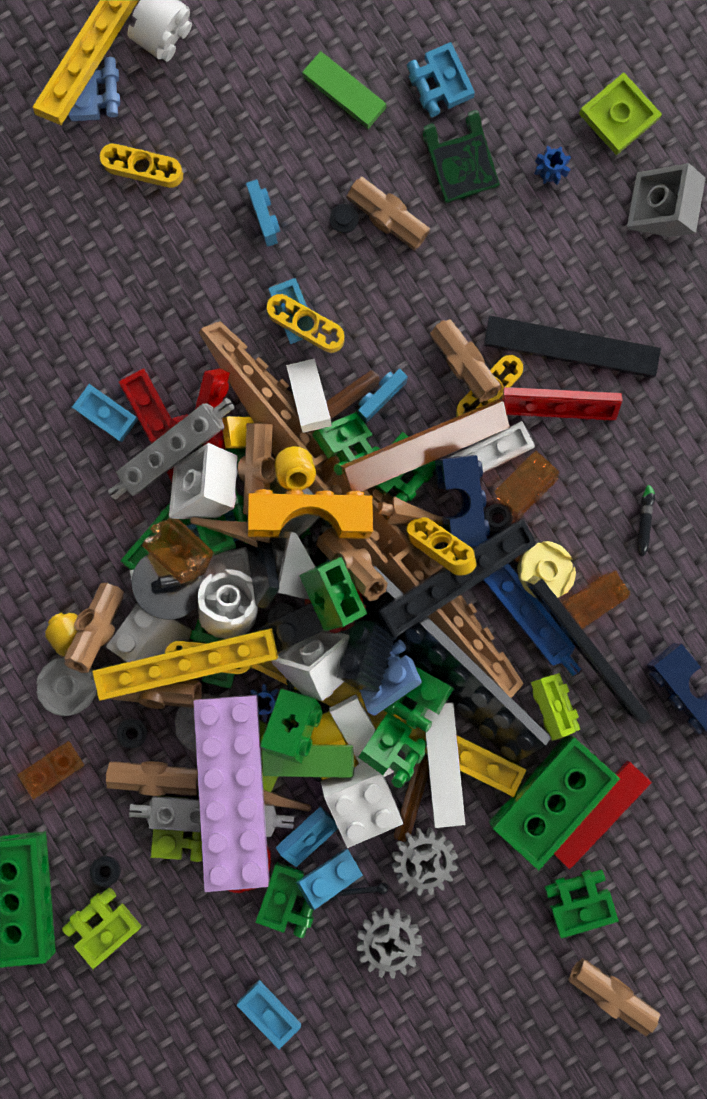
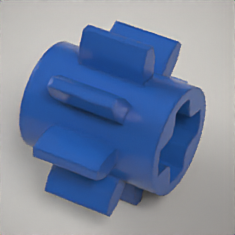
M547 146L544 155L538 154L535 162L539 166L536 167L534 174H540L543 184L547 181H554L558 185L561 175L564 177L568 176L570 168L566 165L569 163L571 156H565L561 146L558 149H551Z
M263 684L262 692L260 693L255 689L250 691L252 695H257L258 712L260 715H263L264 722L267 721L268 714L273 712L277 701L275 695L279 691L278 688L272 692L267 691V684ZM259 696L262 698L269 696L272 699L269 703L272 708L265 707L262 710L259 707L261 703Z

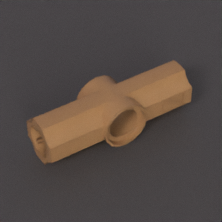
M364 177L357 179L351 186L347 199L370 216L371 222L379 230L386 234L391 232L414 251L420 247L429 234L430 228L409 213L405 204L398 197L389 193L387 195L384 194Z
M451 319L438 323L433 331L430 332V335L445 355L446 361L459 380L463 379L480 403L494 397L501 389V385L484 364L485 361L478 348L471 341L468 342Z
M246 424L245 456L238 463V475L244 481L243 514H248V494L260 489L270 490V483L277 477L274 467L275 459L271 457L272 424Z
M334 528L326 529L322 535L318 536L317 547L330 561L342 557L354 586L368 601L377 600L381 594L386 592L388 583L372 566L371 557L367 550L355 549L345 538H338Z
M101 583L89 608L82 611L76 618L74 628L77 630V633L64 658V664L68 668L80 673H88L100 647L108 643L113 637L115 627L111 623L124 598V591L118 586Z
M186 680L111 699L139 702L145 707L163 709L165 705L194 708V700L201 699L202 684L199 680Z
M111 761L106 772L107 788L134 790L139 791L140 794L161 796L166 793L196 796L199 789L198 769L168 766V763L145 761L141 764Z
M584 958L576 962L568 979L570 983L593 998L594 1002L615 1019L621 1018L645 1036L653 1033L660 1017V1013L634 995V992L622 981L612 975L609 977Z

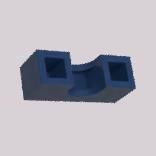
M477 455L436 459L435 467L438 489H456L462 497L460 511L454 516L442 518L443 528L468 546H478L487 540V536L490 534L489 523L484 518L483 507H486V495L484 490H481L480 478L483 476L482 463L478 460Z
M673 643L647 664V667L651 670L649 676L658 687H664L668 691L670 703L678 711L683 710L689 717L687 723L690 728L698 735L707 736V693L696 698L689 689L690 677L701 666L683 644Z

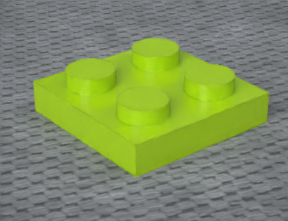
M624 72L585 104L579 112V115L616 156L657 122L662 115Z

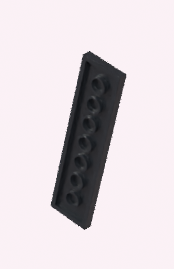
M374 566L384 577L388 585L386 592L381 594L377 600L368 601L362 595L363 605H365L367 612L363 617L367 621L376 622L385 628L376 611L402 595L403 592ZM428 617L397 636L393 641L395 643L401 640L405 644L406 650L400 654L411 658L415 667L454 688L448 700L453 703L462 716L466 717L479 730L482 736L489 739L500 750L501 754L511 762L516 764L546 746L552 738Z

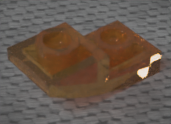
M67 741L17 775L34 800L84 767L85 764L71 742Z

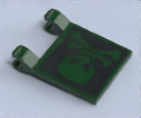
M478 110L467 113L465 122L470 134L440 144L435 125L428 124L424 126L422 136L428 148L445 204L500 186Z

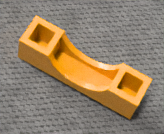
M260 489L248 494V537L278 538L282 528L288 521L297 516L307 514L316 515L328 521L335 529L338 538L369 539L373 532L372 496L364 495L360 491H350L346 495H334L332 491H318L316 495L303 494V491L289 490L285 494H273L271 490Z

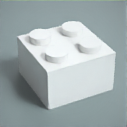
M365 762L354 767V776L352 778L330 777L321 781L324 798L347 848L403 824L384 775Z

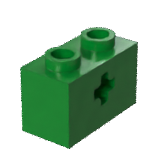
M342 557L322 563L299 575L324 631L344 627L367 614Z
M280 689L260 747L270 755L301 764L304 756L307 757L311 750L313 729L318 727L321 721V705L315 698ZM297 723L299 724L298 728H292L291 731L289 730L290 726H296Z

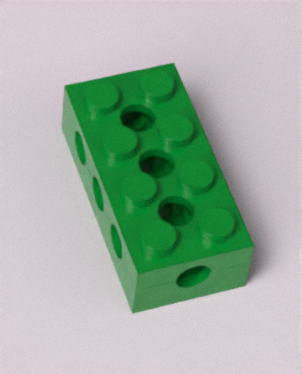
M571 735L565 736L517 789L515 796H511L493 816L489 824L539 871L620 778L575 737ZM578 771L579 778L577 782L569 785V775ZM558 794V803L553 807H548V799L552 795ZM538 817V826L534 829H527L529 820Z
M46 831L0 836V968L43 964L56 952ZM10 863L16 867L17 873L12 871ZM12 894L18 898L19 903L14 901ZM15 926L21 930V933L17 932Z

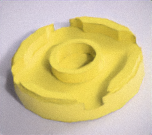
M550 541L537 543V545L524 552L520 556L517 566L518 577L522 586L533 597L535 595L526 585V581L533 575L542 578L556 597L559 598L568 593L574 585L576 571L570 561L572 560L570 554L562 546Z

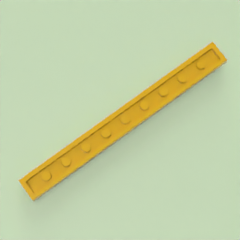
M272 661L251 666L287 685V678L273 665ZM345 682L337 687L332 695L321 701L332 707L356 694L375 729H377L387 714L384 710L375 716L368 713L360 690ZM394 714L396 718L406 724V720ZM417 727L412 730L409 738L414 742L418 738L426 741L425 731ZM456 735L460 771L514 797L526 769Z

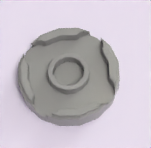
M65 657L54 659L43 667L37 678V696L43 707L51 713L69 716L82 712L91 704L96 695V685L91 668L88 673H80L68 668L64 664Z

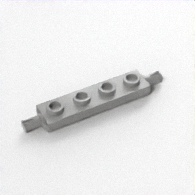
M226 398L215 408L208 403L202 404L116 471L120 482L108 490L109 494L114 493L111 497L118 499L126 491L131 493L132 496L139 494L223 430L224 424L221 418L234 409L233 404L229 405L231 401Z
M153 796L149 806L130 805V810L134 811L129 812V817L147 818L149 829L201 832L199 799ZM264 804L266 837L272 836L275 827L293 829V815H276L274 805Z

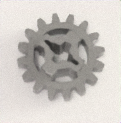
M431 827L427 829L426 834H423L420 828H416V835L413 837L408 832L405 833L407 841L405 843L397 841L400 852H392L394 860L397 861L392 864V868L395 873H398L396 875L398 882L404 883L407 891H411L415 887L417 894L420 896L424 889H427L430 895H433L434 887L436 886L444 890L442 882L444 880L452 882L453 878L449 872L457 871L458 869L455 862H453V860L458 858L455 850H452L454 845L450 839L445 840L446 837L441 831L435 836V832ZM441 850H442V852H443V863H442V864L439 862V858H440L441 855H442V854L440 853ZM407 858L411 861V864L408 867L409 872H407L406 870Z
M384 908L383 916L380 917L375 911L372 912V922L366 919L363 920V926L366 931L358 930V938L363 940L357 943V950L364 951L360 955L361 963L369 960L368 971L371 972L378 968L379 977L381 978L385 971L390 972L392 979L395 978V971L397 970L406 975L407 964L412 967L416 966L413 955L421 956V949L415 946L422 943V937L414 935L419 931L418 925H409L411 922L409 914L403 919L400 918L399 909H396L393 915H389L388 909ZM387 924L386 927L377 930L378 927ZM400 927L407 933L409 941H407V938L401 937ZM389 938H393L394 943H391L389 948L385 947L384 943H387ZM369 945H372V948L377 949V951L379 952V959L372 953ZM399 956L402 957V958H400V959H398V960H396V961H392V960H394L395 958H397V957H399Z

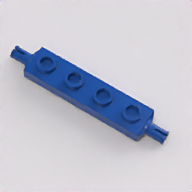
M509 563L483 580L550 665L562 663L571 676L577 674L576 672L582 669L571 657L575 646L538 599L524 589L517 573Z

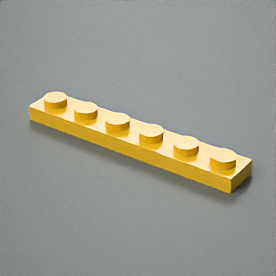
M100 0L33 105L32 108L35 115L59 125L63 124L139 0Z
M270 628L109 666L92 672L100 701L278 659L272 629Z

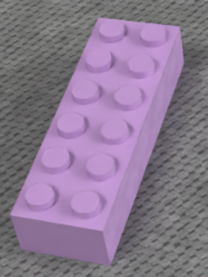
M257 695L194 700L205 892L268 887L269 869Z

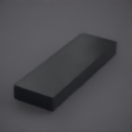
M259 541L258 547L246 544L255 603L257 607L266 608L280 588L272 543Z

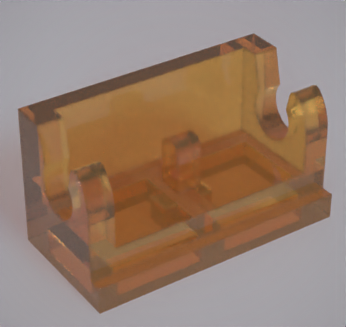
M535 450L494 491V494L498 497L497 500L501 504L506 505L511 510L512 515L518 520L559 480L560 471Z
M169 518L150 528L157 534L145 539L142 546L181 584L206 573L214 552L179 519Z
M613 570L607 572L562 602V604L583 629L621 602L627 600L631 594L617 571Z

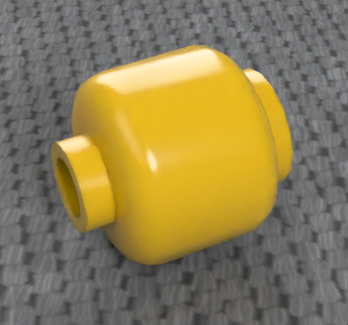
M296 446L285 448L279 452L274 465L278 483L288 491H302L310 487L316 476L312 455L306 449Z
M59 613L48 622L49 626L46 629L45 637L60 656H66L77 633V630L74 628L75 620L78 617L77 614Z

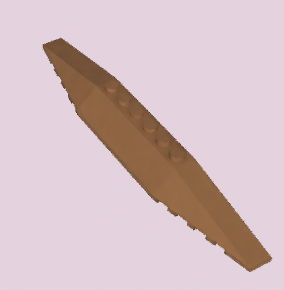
M221 321L201 328L199 331L200 336L220 368L230 372L228 381L253 422L257 424H272L271 451L275 458L279 452L288 447L296 446L306 449L312 455L316 470L315 480L308 489L314 495L318 491H332L334 495H346L349 489L344 474L337 475L334 471V465L340 463L338 457L334 456L329 459L326 457L312 436L315 430L302 432L294 395L287 390L290 385L283 379L277 381L266 370L269 366L259 357L255 360L245 351L248 346ZM350 449L353 455L355 456L356 453L352 449ZM374 486L362 491L364 495L372 496L373 532L369 539H345L355 549L367 550L373 567L376 566L403 593L443 568L441 564L410 542L407 532L409 523L387 524V515L378 514L377 508L380 502L390 504L393 500L389 493L383 495ZM459 595L427 616L510 698L524 684L504 652L498 653L491 641L495 638L488 627L483 629L474 616L477 610L473 604L467 605L462 595Z

